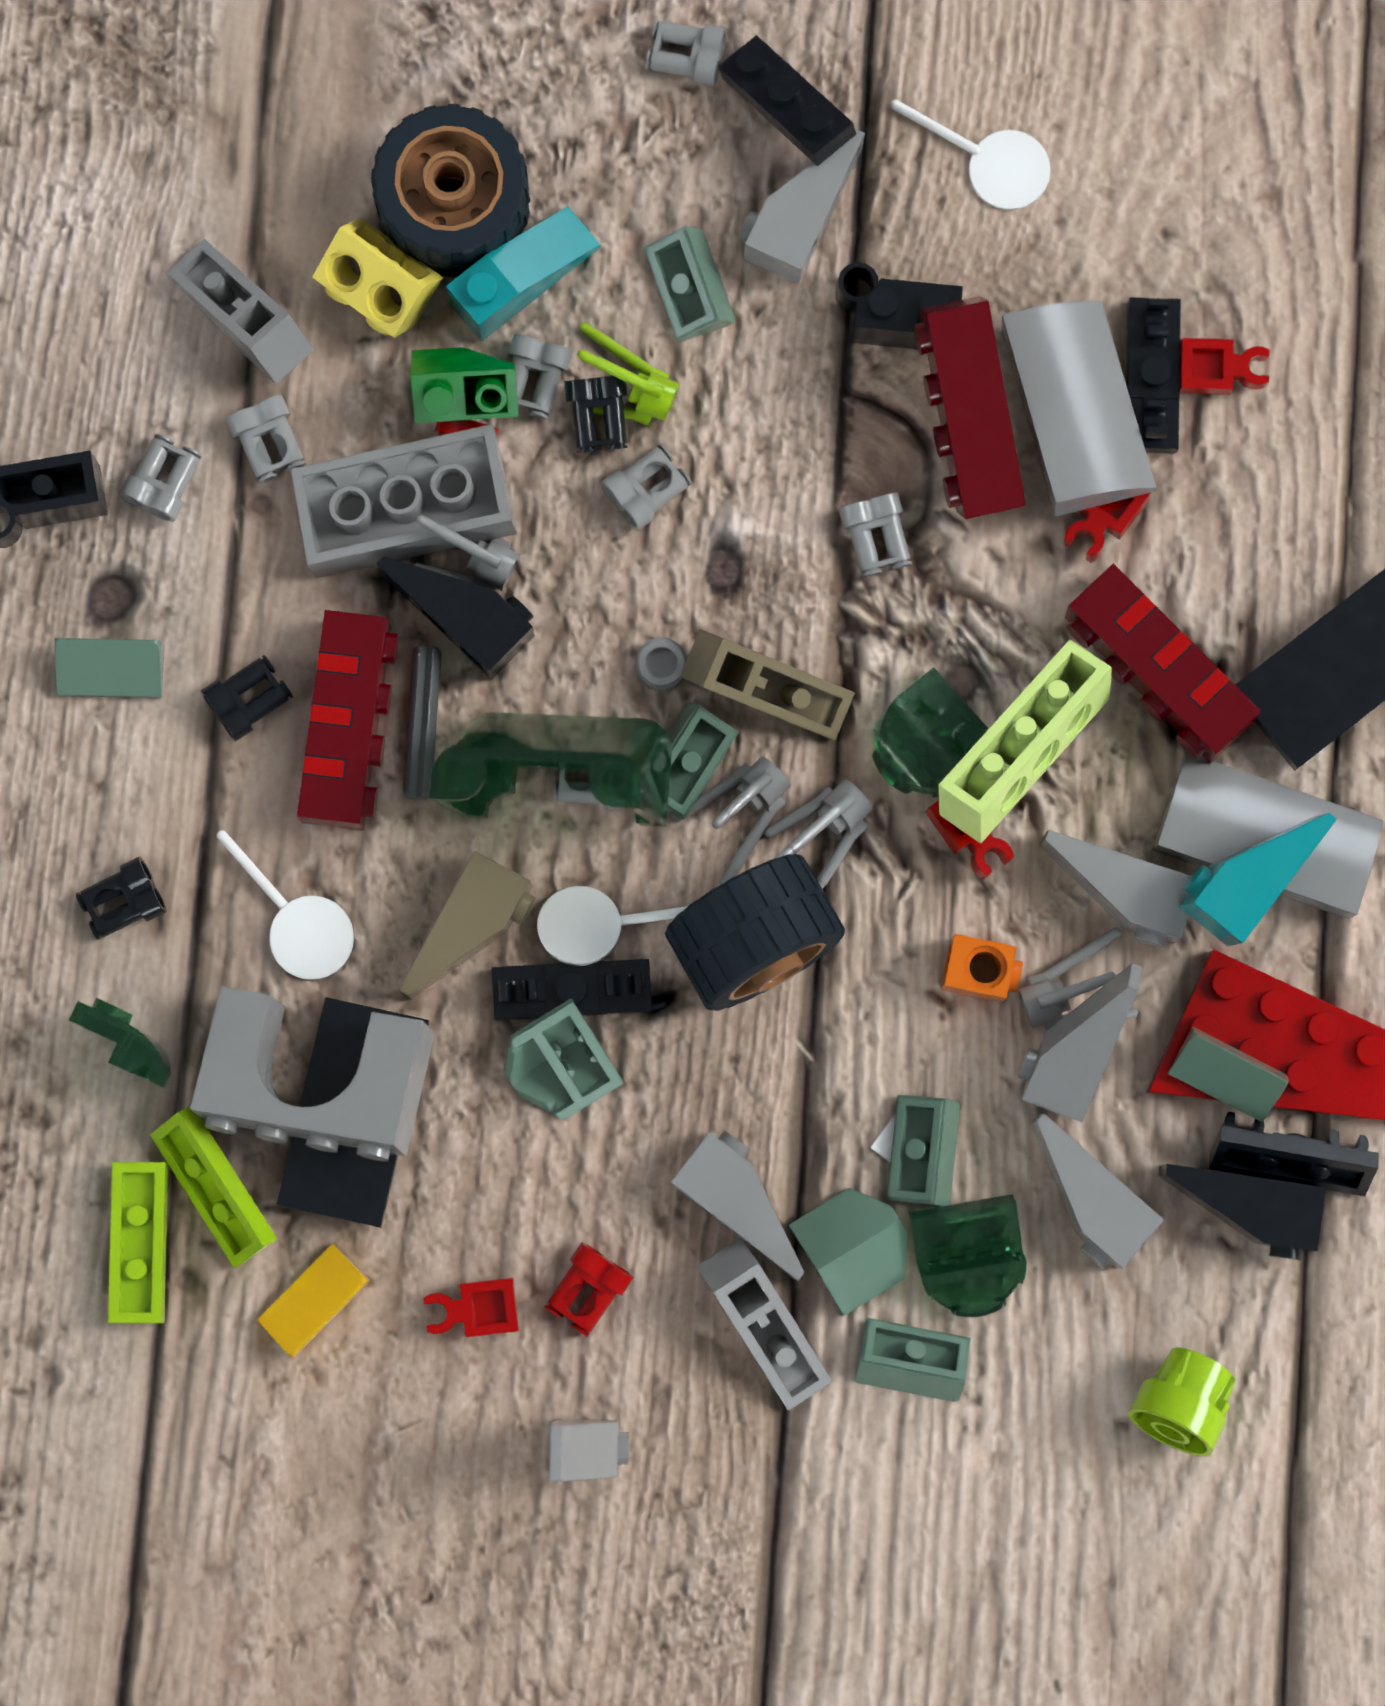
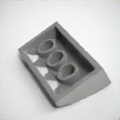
M1102 301L1056 303L1002 314V333L1055 517L1156 491V484Z
M493 424L291 469L307 565L316 578L377 565L376 563L383 556L401 560L457 547L420 526L416 522L419 515H424L436 523H440L474 543H478L480 540L487 541L517 534L508 485Z
M1185 752L1152 850L1199 867L1205 865L1208 868L1220 860L1307 819L1330 812L1337 818L1336 822L1280 895L1350 919L1358 914L1374 862L1383 820L1215 761L1210 764L1203 757L1195 759Z

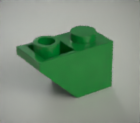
M464 347L411 350L410 377L415 423L519 417L515 364Z

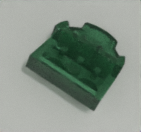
M933 667L895 698L877 719L872 730L875 731V750L872 753L873 761L883 778L900 792L909 794L915 791L923 794H932V798L939 797L938 785L989 728Z
M98 998L95 999L92 1007L77 1001L68 1021L117 1043L108 1063L144 1079L148 1078V1081L163 1088L166 1087L171 1076L169 1057L163 1047L153 1037L129 1025L133 1017L132 1014Z
M1013 1194L908 1212L915 1262L924 1289L931 1300L934 1299L942 1306L950 1309L952 1314L960 1317H981L992 1314L1006 1305V1299L1012 1294L1019 1283L1023 1284L1026 1276L1027 1261L1022 1249L1017 1204Z

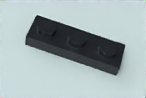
M757 35L718 66L722 79L815 165L819 166L856 135L853 122Z

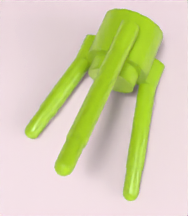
M582 322L579 325L581 332L641 372L639 375H636L583 349L577 353L579 359L633 386L628 401L636 404L637 407H624L625 419H631L646 426H649L652 417L664 422L680 383L669 379L670 374L654 368L601 331H598L588 323ZM603 406L593 407V414L604 416Z

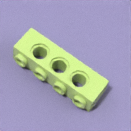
M1069 640L938 785L939 815L981 844L1110 699L1112 667L1072 640Z

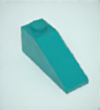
M567 206L499 246L498 249L487 253L446 286L449 303L482 342L601 248V245Z
M1330 812L1312 817L1220 860L1208 868L1202 865L1184 885L1183 890L1188 895L1179 907L1226 946L1244 943L1336 822L1337 818Z

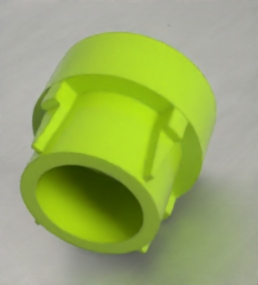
M1172 1348L1155 1377H1150L1143 1381L1128 1412V1416L1143 1432L1169 1447L1195 1456H1210L1226 1425L1225 1416L1230 1407L1228 1400L1236 1378L1221 1364L1201 1353L1186 1348Z

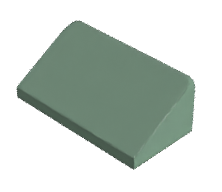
M684 226L644 247L678 342L698 337L736 322L702 229Z
M55 638L54 650L58 696L162 698L164 646L159 640Z
M698 703L685 704L635 783L633 790L684 820L739 732Z
M1193 1026L1168 1071L1169 1075L1261 1122L1264 1121L1289 1082L1286 1074Z
M897 1096L886 1200L943 1207L950 1205L960 1116L959 1102L944 1098Z
M866 1318L855 1381L860 1384L957 1402L960 1400L965 1385L971 1338Z

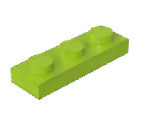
M191 1106L178 1111L151 1133L150 1136L235 1269L276 1241L277 1237L214 1140L209 1129L205 1127L202 1119L190 1110Z
M112 1162L108 1323H165L167 1162Z

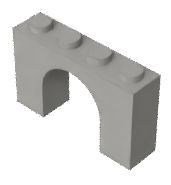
M220 987L190 1107L191 1111L206 1121L205 1127L207 1129L225 1134H236L238 1127L256 1130V1137L276 1143H286L288 1136L307 1139L306 1146L326 1152H337L338 1145L357 1148V1155L377 1161H388L389 1154L407 1157L435 1033L423 1020L371 1012L358 1070L349 1086L340 1095L327 1103L313 1107H297L280 1100L274 1089L271 1075L273 1055L285 1008L269 994Z

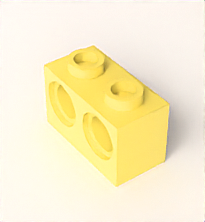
M362 217L338 229L312 276L313 279L325 287V292L333 300L341 304L350 305L366 317V322L371 328L379 333L391 335L394 338L415 327L443 279L440 274L425 263L417 261L403 252L388 236ZM350 257L357 261L360 267V276L352 271L349 263ZM390 287L395 288L400 294L401 306L393 301Z

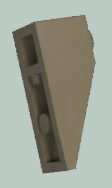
M702 629L698 631L680 675L681 678L834 741L837 738L855 692Z
M474 851L398 991L405 997L413 999L507 933L513 922L522 925L535 901V897L528 894L532 888L531 881Z

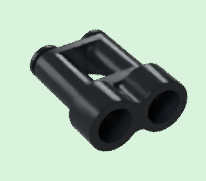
M614 376L564 381L566 402H572L576 448H579L577 453L597 451L594 446L610 445V447H607V450L628 448V445H625L627 443L623 406V396H628L626 382ZM603 406L606 440L596 439L593 407Z
M265 655L262 656V659L258 658L222 683L217 679L200 690L209 707L235 742L253 731L252 724L289 700L288 697L293 698L287 685L282 680L279 681V684L272 675L276 671ZM262 680H268L272 687L245 704L240 695Z
M140 856L120 865V872L80 891V893H76L80 907L84 912L88 911L92 918L89 921V926L97 940L142 918L148 922L167 912L165 903L154 884L152 875ZM124 894L127 901L126 904L100 916L97 906Z

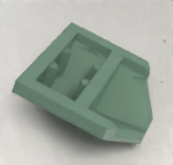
M572 998L510 1035L504 1066L505 1075L521 1098L551 1112L553 1116L563 1121L624 1084Z
M848 1188L788 1225L843 1316L905 1279L908 1233L893 1208L888 1204Z

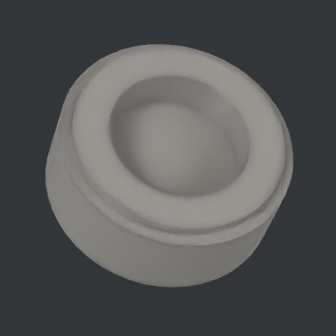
M658 637L647 641L639 649L636 656V673L639 680L647 688L654 691L664 692L676 688L683 681L680 675L687 661L686 653L680 644L669 638Z

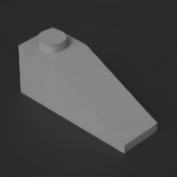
M855 129L856 135L819 166L811 163L766 198L759 214L753 211L749 213L739 236V240L746 242L744 260L800 284L861 153L865 136L864 132Z
M203 239L167 272L184 293L275 384L282 380L314 350L291 316L206 239Z
M1051 830L1044 834L1040 847L1123 928L1136 931L1135 940L1150 946L1164 948L1166 942L1174 944L1182 938L1188 914L1179 905L1188 895L1183 888L1191 877L1190 875Z
M1133 963L1047 1030L1044 1033L1038 1050L1028 1048L1018 1074V1078L1026 1080L1022 1101L1079 1122L1083 1121L1138 993L1141 966Z
M1044 1113L1038 1115L1031 1125L1074 1230L1085 1241L1080 1249L1102 1269H1105L1109 1263L1116 1269L1124 1268L1163 1223L1164 1219Z
M723 1131L719 1138L709 1132L670 1184L787 1275L798 1281L805 1272L753 1165L744 1158L749 1149L726 1131Z
M741 1238L696 1266L788 1411L833 1382L762 1267Z
M555 1419L550 1425L549 1482L617 1477L618 1465H628L629 1432H619V1420Z

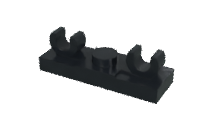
M1129 297L1127 302L1126 386L1146 453H1177L1179 450L1181 299Z
M649 959L598 961L584 966L556 963L492 967L495 1021L538 1019L572 998L583 1016L652 1013Z
M1228 1112L1219 1129L1209 1159V1169L1325 1187V1190L1365 1197L1378 1170L1379 1153L1368 1151L1369 1142L1365 1135H1359L1354 1148L1343 1147L1339 1143L1340 1136L1337 1130L1331 1131L1327 1142L1310 1139L1296 1133L1282 1134L1274 1132L1269 1134L1263 1132L1265 1128L1264 1121L1261 1122L1257 1119H1254L1251 1130L1237 1128L1234 1123L1235 1113Z

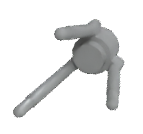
M424 515L417 517L416 522L420 526L471 554L472 556L467 568L474 571L475 574L470 575L419 563L414 564L415 566L482 587L490 588L492 586L500 591L504 589L520 557V554L510 550L512 543L502 538H496L485 542L480 540L477 545Z
M763 756L752 766L745 763L732 776L700 795L686 816L694 814L736 786L738 787L735 790L739 796L712 821L713 828H721L746 804L754 811H758L762 806L765 808L728 866L729 868L722 877L720 885L739 873L773 816L786 804L781 795L791 784L782 771ZM672 814L671 816L672 821L674 822H680L681 820H683L675 816L674 814Z
M843 780L834 790L827 787L815 799L767 828L764 835L766 838H773L818 811L819 818L776 855L775 858H779L783 855L796 854L826 827L838 835L845 829L844 837L817 877V881L823 889L854 841L868 828L863 818L873 808L866 796L848 780Z
M1115 927L1046 971L1027 978L1029 986L1018 989L1032 1028L1044 1025L1046 1031L1066 1016L1062 1015L1063 1012L1071 1010L1068 999L1098 989L1116 976L1114 972H1108L1065 988L1060 980L1050 983V981L1121 935L1120 928ZM1131 1008L1126 1019L1135 1018L1138 1015V1011L1135 1008Z

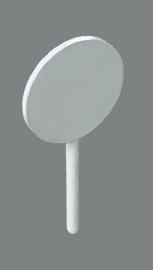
M892 100L890 102L891 109L972 154L969 163L970 182L976 194L987 204L1002 210H1018L1031 205L1044 193L1050 178V162L1043 146L1032 136L1021 131L1002 130L988 135L976 145L900 101Z
M220 830L217 833V838L280 909L270 929V947L278 964L293 976L309 980L325 978L337 972L348 960L354 943L352 923L346 912L335 902L320 896H303L288 903L227 832Z
M572 886L556 892L544 903L538 915L537 931L543 948L554 959L568 965L584 966L596 963L611 953L619 940L621 926L674 919L688 906L620 916L614 902L603 892L586 886Z

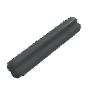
M430 645L415 646L413 649L403 793L405 797L419 800L429 799L432 795L442 657L440 648Z

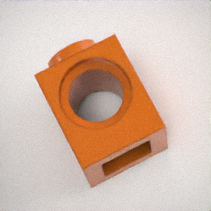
M954 934L950 938L940 990L1002 1003L1007 999L1008 991L1017 992L1023 961L1014 960L1017 946ZM986 956L994 961L997 967V976L993 982L981 983L972 977L970 973L972 958Z

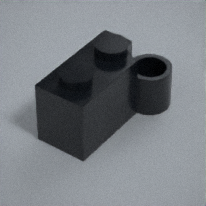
M856 262L845 266L840 272L836 288V299L843 309L854 313L851 343L918 350L914 336V324L921 323L919 309L962 300L963 286L880 278L879 281L876 271L870 265ZM851 279H860L869 285L871 291L865 296L855 297L845 290L844 284Z
M91 451L0 466V513H6L10 516L8 527L0 533V548L13 546L19 540L22 534V525L26 529L108 515L100 464Z

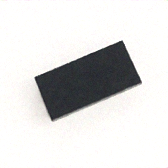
M1385 569L1235 684L1261 710L1255 723L1294 771L1385 701Z
M325 997L300 1107H313L327 1103L340 1095L349 1086L358 1070L371 1012L423 1020L427 1026H429L430 1021ZM292 1137L276 1205L382 1228L399 1155L389 1154L388 1161H377L357 1155V1148L338 1145L337 1152H326L306 1146L307 1139Z

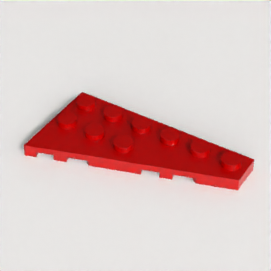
M1213 949L1209 952L1146 1093L1220 1101L1168 1074L1174 1059L1193 1026L1288 1076L1289 1082L1273 1108L1385 1121V1029Z

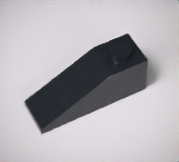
M385 556L376 563L380 574L491 680L535 636L533 626L529 623L534 616L513 595L505 600L495 590Z
M1172 1164L1159 1166L1158 1176L1253 1243L1270 1246L1269 1256L1301 1261L1302 1251H1318L1325 1187Z

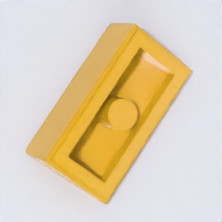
M332 1243L257 1321L291 1358H294L370 1280Z

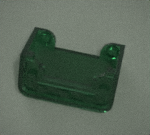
M496 712L480 714L470 721L434 762L429 799L461 817L488 819V807L495 798L502 794H515L517 768L589 771L590 790L595 799L603 805L615 809H632L635 812L636 823L640 826L666 827L672 757L671 738L667 731L655 721L644 718Z

